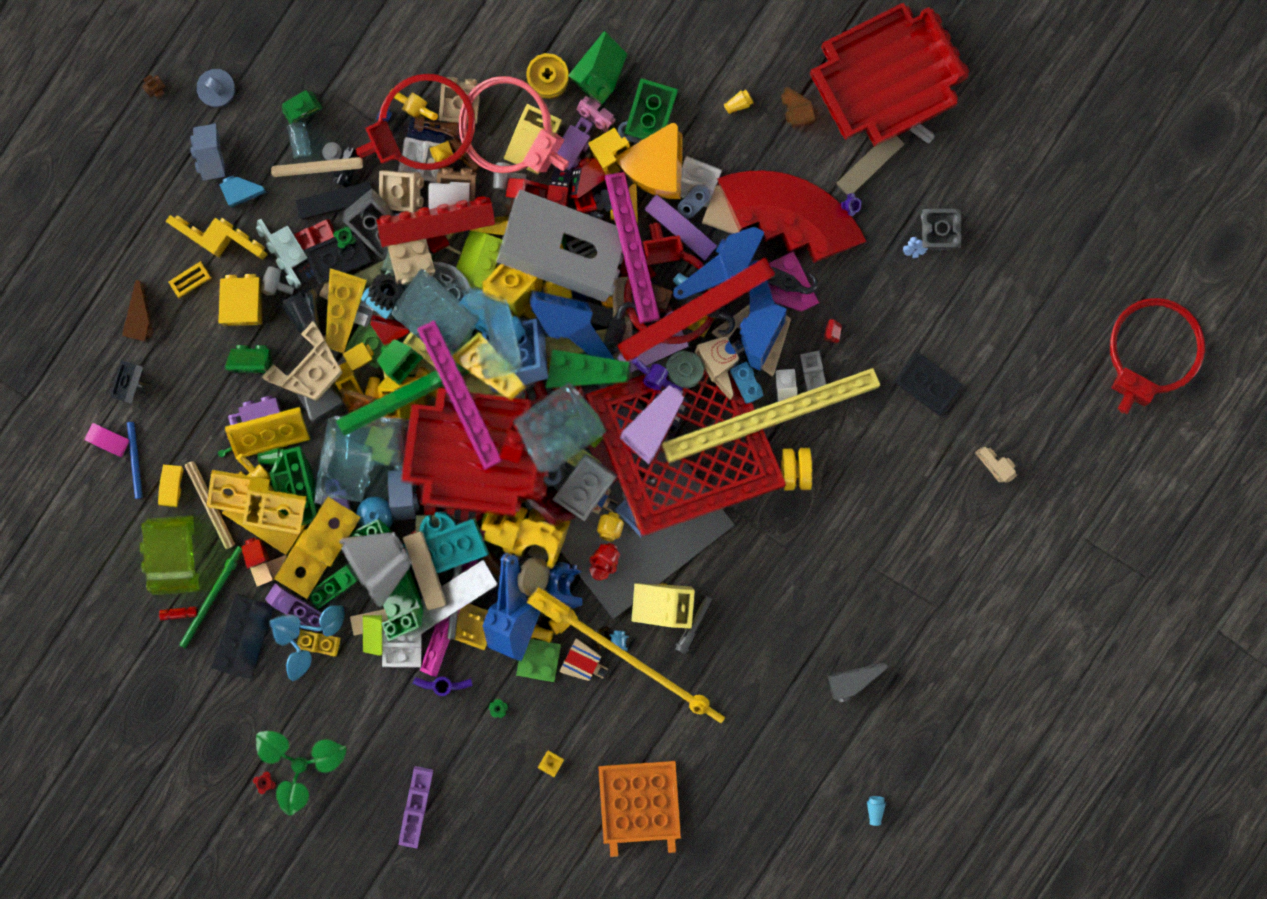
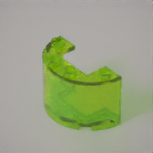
M193 515L146 519L145 523L141 525L143 542H140V552L144 554L141 569L142 573H146L147 592H151L152 595L199 591L198 572H195L192 544V534H195Z

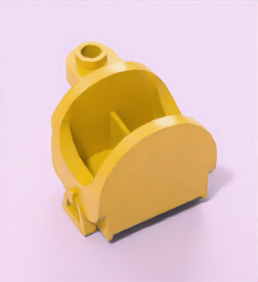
M500 264L482 282V296L506 311L511 317L519 318L523 315L528 320L537 319L539 321L536 314L533 313L534 311L529 299L532 290L542 291L543 279Z
M533 508L529 512L528 518L521 522L513 551L502 547L503 551L509 554L516 553V556H523L527 546L533 544L542 546L549 555L547 567L553 569L560 555L571 521L551 525Z

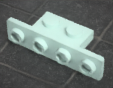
M262 219L258 220L256 230L260 237L264 236L266 239L267 249L277 257L276 263L281 270H285L287 274L286 279L290 286L294 285L296 289L299 288L301 283L292 268L307 260V256L288 225L270 234Z

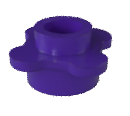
M849 193L845 202H842L841 208L848 211L850 216H853L861 209L862 202L860 199L855 198L853 193Z

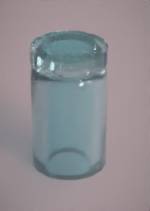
M296 122L287 126L294 159L312 155L305 122Z

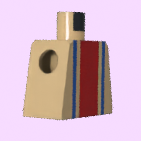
M576 638L560 672L590 681L593 674L603 679L608 668L598 664L601 655Z

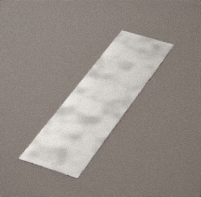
M484 560L441 587L447 602L445 606L427 610L424 599L421 600L424 606L421 627L406 633L410 641L497 585Z

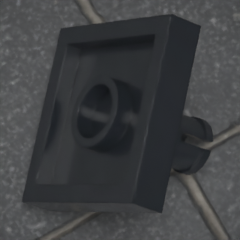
M121 360L110 397L132 404L135 391L147 394L149 390L142 388V386L150 388V383L139 380L143 367Z

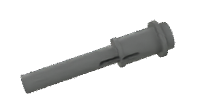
M705 596L692 620V628H685L679 643L675 644L677 645L676 650L683 654H686L687 651L689 652L688 648L696 636L695 631L712 601L711 598Z

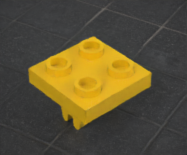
M469 603L463 606L457 618L455 640L485 650L487 642L482 625L488 610Z

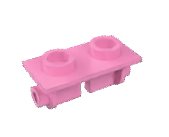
M585 96L580 101L576 110L583 117L592 121L598 129L607 132L610 125L616 121L614 115L605 108L599 112L597 109L600 107V104L591 97Z

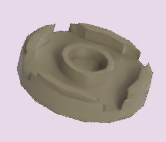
M528 559L521 567V574H518V587L522 593L531 596L538 587L544 590L547 586L549 567H547V563L542 559Z

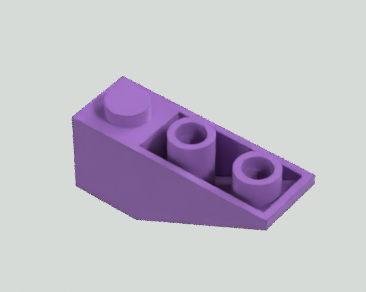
M274 584L265 598L271 606L286 615L297 616L303 625L320 627L319 620L322 614L320 611L278 584Z

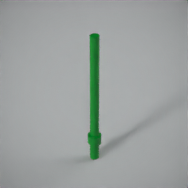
M240 546L236 547L231 558H228L225 562V568L179 644L181 647L186 649L229 574L238 565L237 561L242 554Z

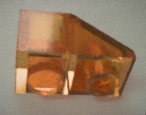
M789 87L784 88L781 98L783 105H787L788 112H785L787 124L791 123V127L794 128L814 123L815 117L811 101Z

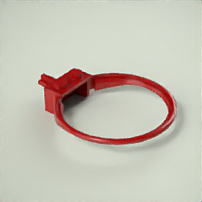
M419 74L409 77L396 85L387 95L381 106L378 122L365 128L371 142L356 148L357 155L362 159L376 152L380 162L383 164L395 159L404 165L420 170H437L449 166L466 152L473 139L475 113L472 103L465 91L446 77L436 74ZM436 81L447 85L459 95L465 105L468 115L466 137L460 148L453 155L440 162L419 163L403 156L387 121H384V118H387L388 109L394 97L403 88L412 83Z
M656 222L649 225L652 240L642 242L647 266L678 261L680 258L694 265L697 269L705 266L698 258L683 251L680 235L663 238L660 223ZM629 276L624 287V303L632 302V288ZM634 308L626 310L631 322L639 331L647 328L643 323L640 324ZM707 317L705 322L692 333L669 337L661 343L682 344L692 341L709 328L714 318Z
M1162 298L1141 300L1124 310L1115 322L1110 339V356L1118 376L1111 388L1124 395L1118 407L1121 413L1128 414L1134 401L1145 407L1152 401L1155 394L1171 392L1184 386L1199 371L1205 354L1203 332L1195 317L1180 304ZM1147 306L1167 307L1181 314L1191 325L1197 340V355L1191 370L1179 381L1165 386H1158L1128 368H1122L1123 365L1117 352V335L1124 320L1140 308Z

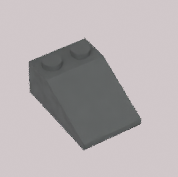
M371 189L344 211L343 221L383 260L387 255L388 246H381L376 219H380L384 215H396L388 204Z
M882 662L828 675L832 697L835 700L838 699L839 702L851 700L850 696L856 695L888 668L887 664Z

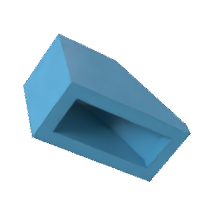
M227 177L223 180L224 183L219 184L231 208L266 193L262 186L239 177Z

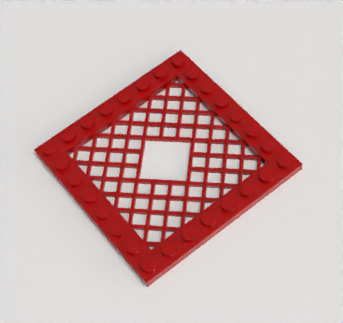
M704 369L703 376L706 377L703 382L700 381L698 383L701 385L698 394L687 388H682L681 390L683 391L682 397H685L686 393L696 397L693 405L684 401L681 403V405L691 409L688 416L686 417L679 413H676L675 416L704 429L708 427L702 424L705 416L716 420L715 425L718 421H726L720 418L723 410L732 413V418L755 409L752 402L745 403L730 370L728 375L733 391L731 400L727 398L722 390L718 389L717 385L715 388L706 384L709 375ZM645 374L629 379L628 383H617L588 393L585 396L642 537L786 486L763 429L745 435L746 443L740 441L741 437L731 440L735 443L732 451L723 448V444L714 447L718 449L714 457L705 454L704 450L701 452L697 463L681 458L679 460L682 463L679 469H675L669 466L668 460L666 464L656 460L659 451L664 453L661 445L664 443L670 430L669 427L651 461L649 469L646 470L639 467L638 464L641 457L620 437L627 423L631 424L633 422L629 419L632 412L634 411L639 414L643 412L635 408L638 399L648 403V407L653 402L655 394L660 395L662 393L661 390L666 389L662 386L660 390H654L643 383ZM704 387L714 391L711 399L700 395ZM716 392L726 397L723 405L713 401ZM652 394L650 400L644 398V396ZM698 399L708 402L705 411L695 407ZM635 400L632 406L626 404V402ZM728 400L732 409L725 406ZM711 404L721 408L718 416L708 413ZM620 405L630 409L627 418L617 414ZM693 410L703 414L700 423L690 419ZM617 418L625 421L622 429L619 426ZM737 445L748 449L744 457L734 453ZM720 451L730 455L727 463L717 459ZM749 452L751 453L754 461L747 458ZM631 453L639 456L636 464L634 463ZM733 456L742 460L739 469L729 465ZM702 457L712 461L709 469L699 465ZM715 462L725 467L721 475L711 471ZM745 462L755 466L752 474L742 470ZM654 463L664 467L661 476L650 472ZM684 463L694 467L691 475L681 471ZM727 468L737 472L734 481L724 476ZM666 469L677 473L673 482L663 477ZM697 469L707 473L704 481L693 477ZM638 470L646 474L643 482L640 478ZM709 474L720 478L716 487L706 483ZM740 474L749 477V478H746V479L737 481V479H738V477H739ZM649 475L659 479L655 488L645 484ZM679 475L689 479L686 487L676 483ZM722 480L731 483L719 488ZM661 481L671 485L668 494L658 490ZM691 481L701 484L698 493L688 489ZM704 486L712 489L709 492L701 494ZM673 487L684 491L681 499L670 495ZM645 488L653 491L650 500ZM686 492L694 495V497L683 500ZM656 493L666 497L663 505L652 501ZM668 498L677 502L665 507ZM652 505L655 506V507H657V508H659V509L653 510Z

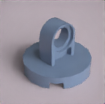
M211 69L200 76L197 82V93L206 105L221 107L227 105L233 99L235 84L233 78L227 72L221 69Z

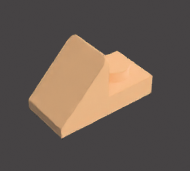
M287 555L251 568L257 587L275 580L273 578Z

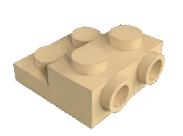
M446 77L458 84L467 96L480 84L475 79H465V82H460L456 77ZM441 83L439 121L459 122L463 101L454 90ZM480 94L472 103L475 113V124L478 123Z
M379 171V196L388 204L391 210L416 212L423 206L424 200L420 196V189L423 188L424 179L421 177V172Z
M426 239L388 246L397 284L408 285L417 279L426 281L435 275Z
M982 447L975 452L998 482H1010L1017 476L1016 471L1013 469L1015 465L1009 458L1001 457L996 460L997 455L991 448L988 449L986 447Z

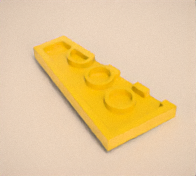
M331 268L329 272L325 341L329 349L344 353L367 280Z
M480 332L452 355L457 364L510 400L525 388V385Z

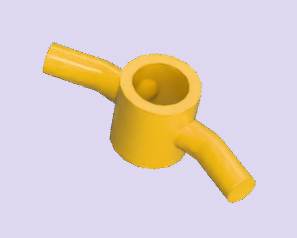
M399 92L394 97L404 104L402 110L412 117L419 118L422 114L434 121L437 120L438 114L425 108L428 102L418 95L411 93L408 98Z
M243 454L237 456L236 459L249 472L246 476L271 480L270 474L261 464L254 467ZM269 483V489H268V490H269V491H274L273 487H272L271 484Z

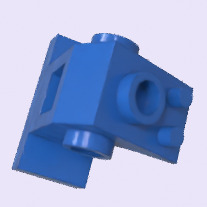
M558 562V565H555L553 569L549 568L547 593L570 607V610L582 606V598L574 597L569 589V584L574 580V575L581 573L582 570H577V565H572V568H569L570 564Z

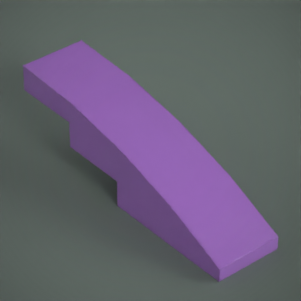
M655 195L644 208L674 236L680 235L681 242L694 251L702 260H706L717 247L708 237L658 195Z
M414 767L398 845L418 848L433 776L432 769Z

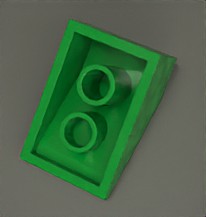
M604 31L568 76L589 97L603 104L616 86L627 53Z
M641 78L624 134L644 140L666 127L675 104L678 89Z
M236 345V349L230 350L225 370L233 373H266L272 366V350L267 349L266 345H255V349H248V345Z

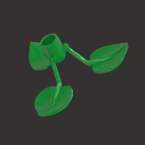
M263 731L256 735L257 753L262 761L276 763L282 756L292 762L291 768L296 772L293 782L283 781L278 786L276 792L278 804L288 816H292L308 802L309 791L307 787L301 783L296 784L299 774L308 768V764L316 762L318 771L324 773L331 772L341 764L347 751L346 746L332 740H320L312 748L313 760H307L301 756L293 758L284 754L289 749L290 744L281 733Z

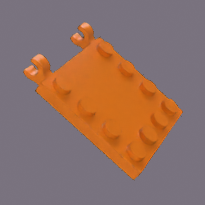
M675 761L599 766L604 844L610 843V857L618 856L617 843L667 839L668 853H675V839L681 838Z

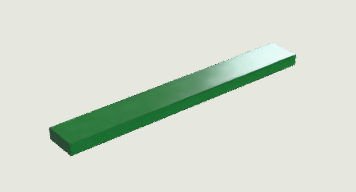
M455 362L461 376L470 373ZM435 370L336 420V423L345 436L444 386L438 371Z

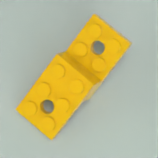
M170 215L166 220L167 223L217 257L221 256L232 239L262 260L268 255L264 251L265 247L254 239L250 242L248 240L250 237L239 229L236 232L232 230L234 226L223 218L220 221L214 218L205 233H202L194 226L191 229L188 228L189 223L178 215L175 218Z
M212 470L206 507L244 513L243 525L300 534L306 497L269 491L270 480ZM229 488L233 490L234 493L232 495H226L223 492V490ZM281 509H285L289 512V514L283 516L280 515L278 511Z
M327 497L307 530L304 529L273 579L307 599L326 567L332 565L343 547L339 540L349 537L361 517L330 497ZM331 518H337L339 521V526L336 529H332L329 526ZM298 567L305 569V576L302 578H298L295 575V570Z

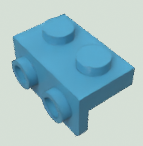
M747 361L730 369V373L746 404L764 396L760 384L754 377L753 369L748 365Z

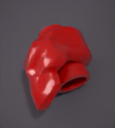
M612 543L600 544L598 550L589 557V562L592 564L589 571L594 580H605L609 574H614L617 571L620 553L616 545Z

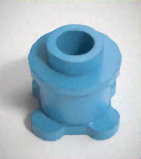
M614 630V634H610L611 642L624 651H628L626 641L629 635H625V631Z

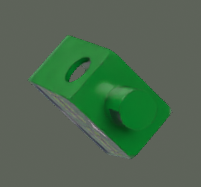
M308 90L301 92L282 104V111L291 127L323 109L315 94Z

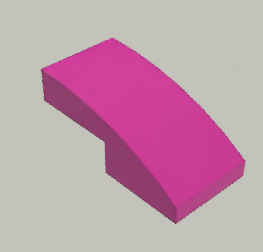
M92 423L85 438L86 441L119 457L123 456L130 441L95 423Z

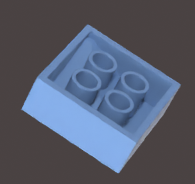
M537 319L522 322L521 326L526 332L512 349L482 333L483 337L524 385L548 379L545 330ZM489 385L493 392H498L496 389Z

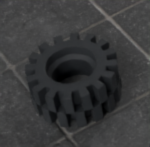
M382 273L374 278L368 290V296L371 297V302L375 301L374 306L380 305L382 310L384 307H386V310H390V308L393 310L396 306L400 305L405 296L406 289H404L405 285L397 284L395 275L391 277V273H388L387 276H385V273ZM380 288H389L394 295L387 296L382 293Z

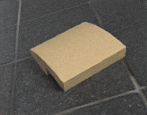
M716 185L702 223L731 234L738 233L740 231H738L719 185Z

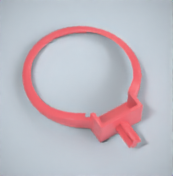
M499 76L483 81L468 94L471 103H473L483 90L496 84L508 83L522 87L538 103L542 113L543 127H545L544 130L541 129L523 162L512 166H499L487 162L477 154L470 144L466 152L478 165L496 173L518 172L528 167H531L536 172H546L551 163L562 171L568 167L569 161L557 154L565 139L552 131L548 107L542 97L529 84L517 78ZM464 103L459 115V133L462 143L467 134L468 116Z

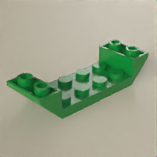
M377 519L352 531L349 538L393 532L380 519ZM409 568L383 605L389 619L382 623L388 641L421 627L424 606Z

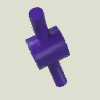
M637 357L632 360V364L646 375L643 380L646 386L654 390H660L662 386L667 388L670 385L681 392L682 387L666 379L669 372L665 367L654 363L649 368Z
M440 676L434 682H427L417 677L413 681L414 685L424 689H433L439 696H445L451 690H461L473 686L471 678L458 683L452 682L447 676ZM439 680L442 682L447 681L449 687L446 688V692L439 691V687H437Z

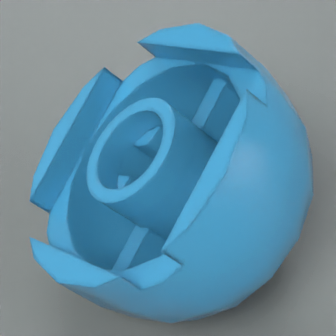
M377 496L369 497L362 501L357 508L356 514L361 517L358 521L360 528L377 519H380L388 528L394 522L389 502L384 498Z

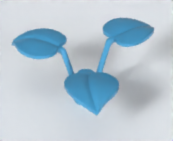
M333 605L326 608L320 616V627L301 625L300 619L295 615H285L270 621L275 641L280 645L291 643L297 650V652L290 654L287 660L286 669L290 680L295 681L300 678L311 665L310 652L307 650L301 651L300 647L293 640L298 637L300 633L299 628L315 631L323 630V634L327 637L334 635L340 629L344 620V607L342 605Z

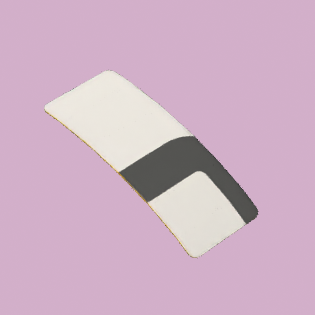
M361 300L354 323L368 327L374 310L366 304V301L363 302Z

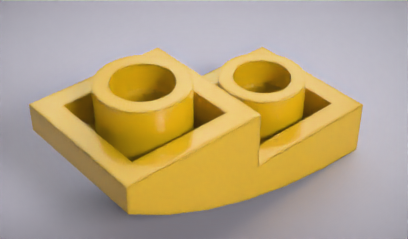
M163 465L158 496L159 506L178 507L181 494L180 483L184 470L182 466Z
M300 630L297 645L301 650L337 656L341 638L335 636L327 637L321 633Z

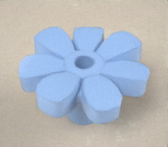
M917 237L910 238L908 245L903 247L905 255H912V258H918L919 254L923 255L928 250V248H922V240H918Z

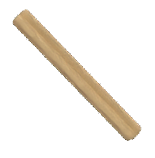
M360 157L277 165L273 166L271 170L274 177L361 169L363 167V160Z
M191 461L185 464V468L226 549L233 547L235 542L219 510L206 507L209 490L196 463Z

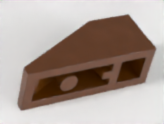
M135 280L122 336L148 342V339L152 338L154 328L151 327L152 321L143 282Z

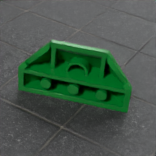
M301 446L283 450L280 452L270 472L273 489L275 492L306 497L301 525L309 524L319 511V499L310 463ZM285 509L279 510L285 516L289 514Z

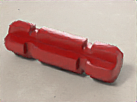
M195 606L188 607V609L185 607L170 609L169 611L168 609L159 611L160 620L197 616V608Z

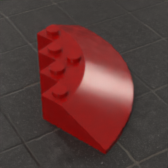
M764 170L738 172L717 178L738 231L757 225L759 230L764 231L763 242L782 236L788 253L806 246L813 263L866 242L859 226L852 216L848 214V211L842 209L841 204L829 193L805 179L786 173Z

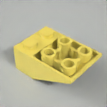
M529 104L526 105L504 156L505 160L514 164L523 162L539 132L545 128L543 127L540 109ZM550 115L552 131L558 134L562 120ZM531 167L526 168L527 170L539 175V172H536Z
M634 583L632 622L676 628H692L695 590L691 586Z

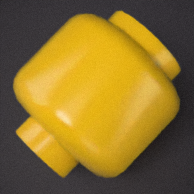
M609 512L600 517L596 531L601 539L614 542L615 539L620 538L624 522L619 518V514Z

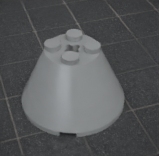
M394 532L339 540L344 545L342 549L363 585H366L375 603L381 607L404 576L410 564L413 563L403 549L404 546Z

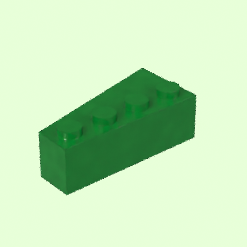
M552 350L546 388L628 383L631 363Z

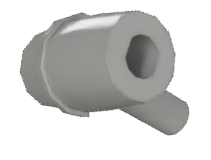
M506 162L496 163L499 166H511ZM493 172V188L506 191L509 178L526 179V174Z
M268 267L261 281L260 291L269 296L275 295L276 290L292 295L294 287L279 283L281 270Z

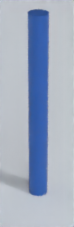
M127 422L135 499L143 498L135 423Z

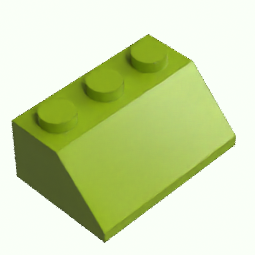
M470 230L456 268L464 274L471 288L482 295V282L493 273L499 264L496 261L502 239Z

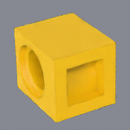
M363 342L343 353L352 371H356L374 360L372 358V355H374L373 350L369 344L365 346Z

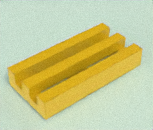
M200 261L170 280L169 284L177 297L181 298L211 279V276ZM198 268L201 269V271H199L192 277L188 278L181 284L175 286V283L181 280L182 278L186 277ZM201 275H205V277L201 278L194 284L179 292V289L183 288L184 286L194 281Z

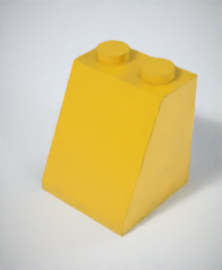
M245 274V278H237V275H225V278L220 279L219 324L223 326L263 325L262 292L260 291L261 279L256 277V274Z

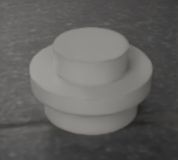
M330 142L324 146L322 153L326 160H337L341 157L342 150L337 143Z

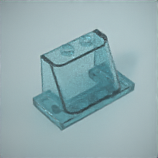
M334 418L328 419L315 479L314 503L322 504L324 496L362 502L365 487H369L370 484L368 473L373 470L374 460L372 459L373 447L336 432V419Z

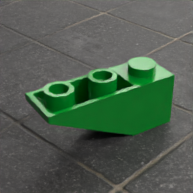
M349 563L315 587L308 597L316 609H319L356 584L360 579L351 563Z

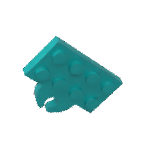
M439 511L435 512V517L440 521L439 527L432 525L430 514L424 518L420 525L419 531L423 532L436 573L489 554L475 518L457 524L455 519L448 513Z

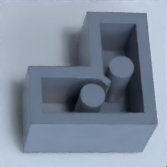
M216 124L193 127V135L190 136L192 144L191 154L192 158L197 160L195 162L197 174H201L202 180L225 177V164L220 149V136Z
M403 470L388 471L389 506L394 521L416 519V512H420L417 494H414V487H417V485L402 483Z

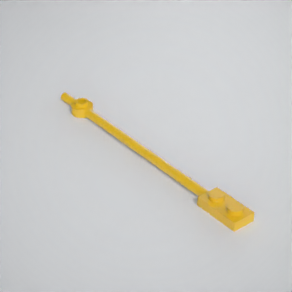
M540 587L529 597L527 603L557 623L565 620L688 701L692 712L696 714L706 713L719 723L724 721L725 717L709 707L710 703L706 697L702 695L692 696L568 614L570 607Z

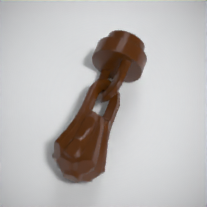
M423 116L415 117L414 129H417V131L422 132L423 129H430L452 137H456L459 134V124L456 122H430L424 120L425 117Z

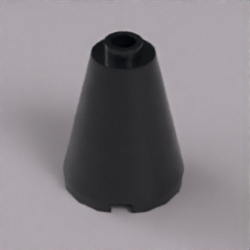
M315 287L294 293L289 299L284 297L279 300L280 305L300 335L312 321L317 325L322 334Z

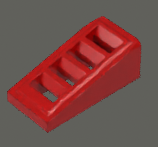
M832 319L827 322L824 341L839 342L842 329L840 323Z

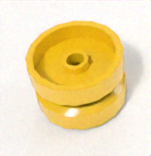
M544 53L538 55L530 62L527 68L526 77L528 84L542 99L559 97L565 92L569 83V72L566 63L555 54ZM550 74V79H546L545 75Z
M800 448L797 460H795L793 449H782L781 473L786 483V486L783 487L784 491L796 488V478H798L801 490H811L812 465L810 448Z

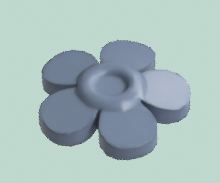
M602 190L601 195L595 194L594 201L599 202L596 204L597 210L605 209L610 211L612 205L610 204L608 190Z

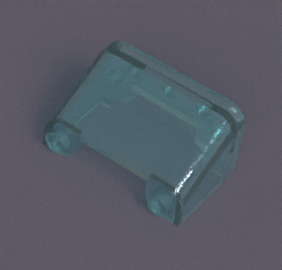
M480 289L464 291L471 316L480 317L483 324L487 323L490 342L481 344L477 349L479 364L485 379L518 371L521 368L522 360L508 302Z
M332 416V428L339 464H343V468H354V465L365 464L394 466V470H403L409 419L379 418L344 436L336 423V420L342 417Z

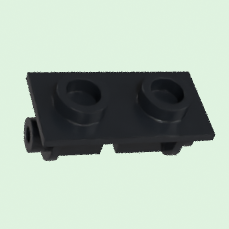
M347 146L346 149H343L340 159L356 158L359 156L356 149ZM355 169L334 171L331 176L333 178L332 182L340 184L345 188L348 187L353 179Z

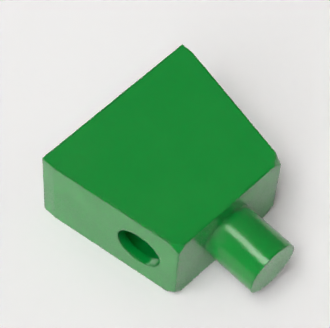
M393 340L389 345H384L381 348L382 354L378 357L377 361L385 374L400 385L423 357L410 346Z

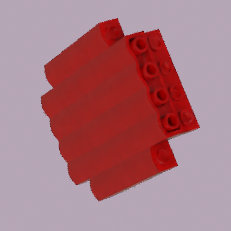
M903 2L822 43L821 48L828 61L811 69L810 75L845 140L866 130L870 141L876 147L956 106L958 97L956 92L950 88L965 81L969 76V69L965 63L961 62L959 50L956 46L953 47L949 32L944 30L941 25L942 19L940 15L935 13L933 9L930 10L928 7L922 10L919 16L912 18L913 13L910 7H906Z
M438 388L435 407L412 404L401 481L402 483L424 486L422 505L515 517L516 512L520 513L521 501H518V498L541 501L542 496L546 497L547 485H543L544 477L548 478L550 466H546L547 458L551 459L552 447L548 446L549 439L553 440L555 428H551V422L544 421L543 417H536L535 420L529 419V417L533 418L534 412L531 400L519 398L510 400L508 397L469 392L499 455H501L513 415L532 421L519 463L502 459V462L487 469H484L446 389Z

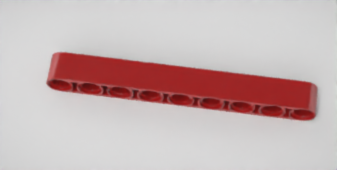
M763 258L621 342L617 347L625 361L628 362L771 278L775 273L767 259Z

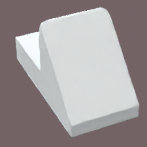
M795 369L776 370L778 402L796 396Z

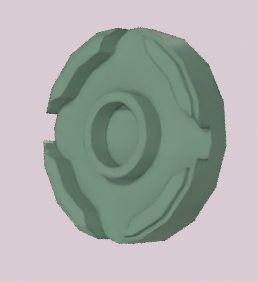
M684 350L675 352L669 357L666 364V369L669 372L667 375L668 380L682 388L688 389L696 386L704 374L703 362L693 352L690 353Z

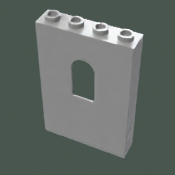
M519 190L512 206L496 262L605 302L609 296L612 297L616 286L613 285V282L618 278L620 272L617 269L618 264H621L624 255L616 225ZM563 233L593 244L597 249V256L588 259L559 248Z

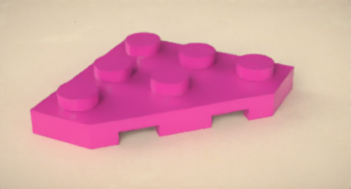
M794 252L769 263L771 267L793 275L803 286L811 287ZM769 284L774 303L800 312L819 303L814 292L811 294L785 292Z

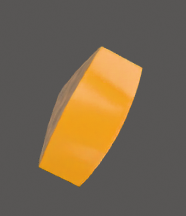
M675 123L669 124L615 157L626 176L644 191L662 198L681 199L683 135L678 131V126Z

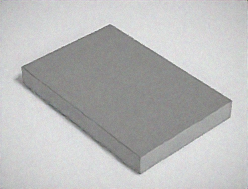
M585 453L553 497V500L585 521L616 479L617 474Z

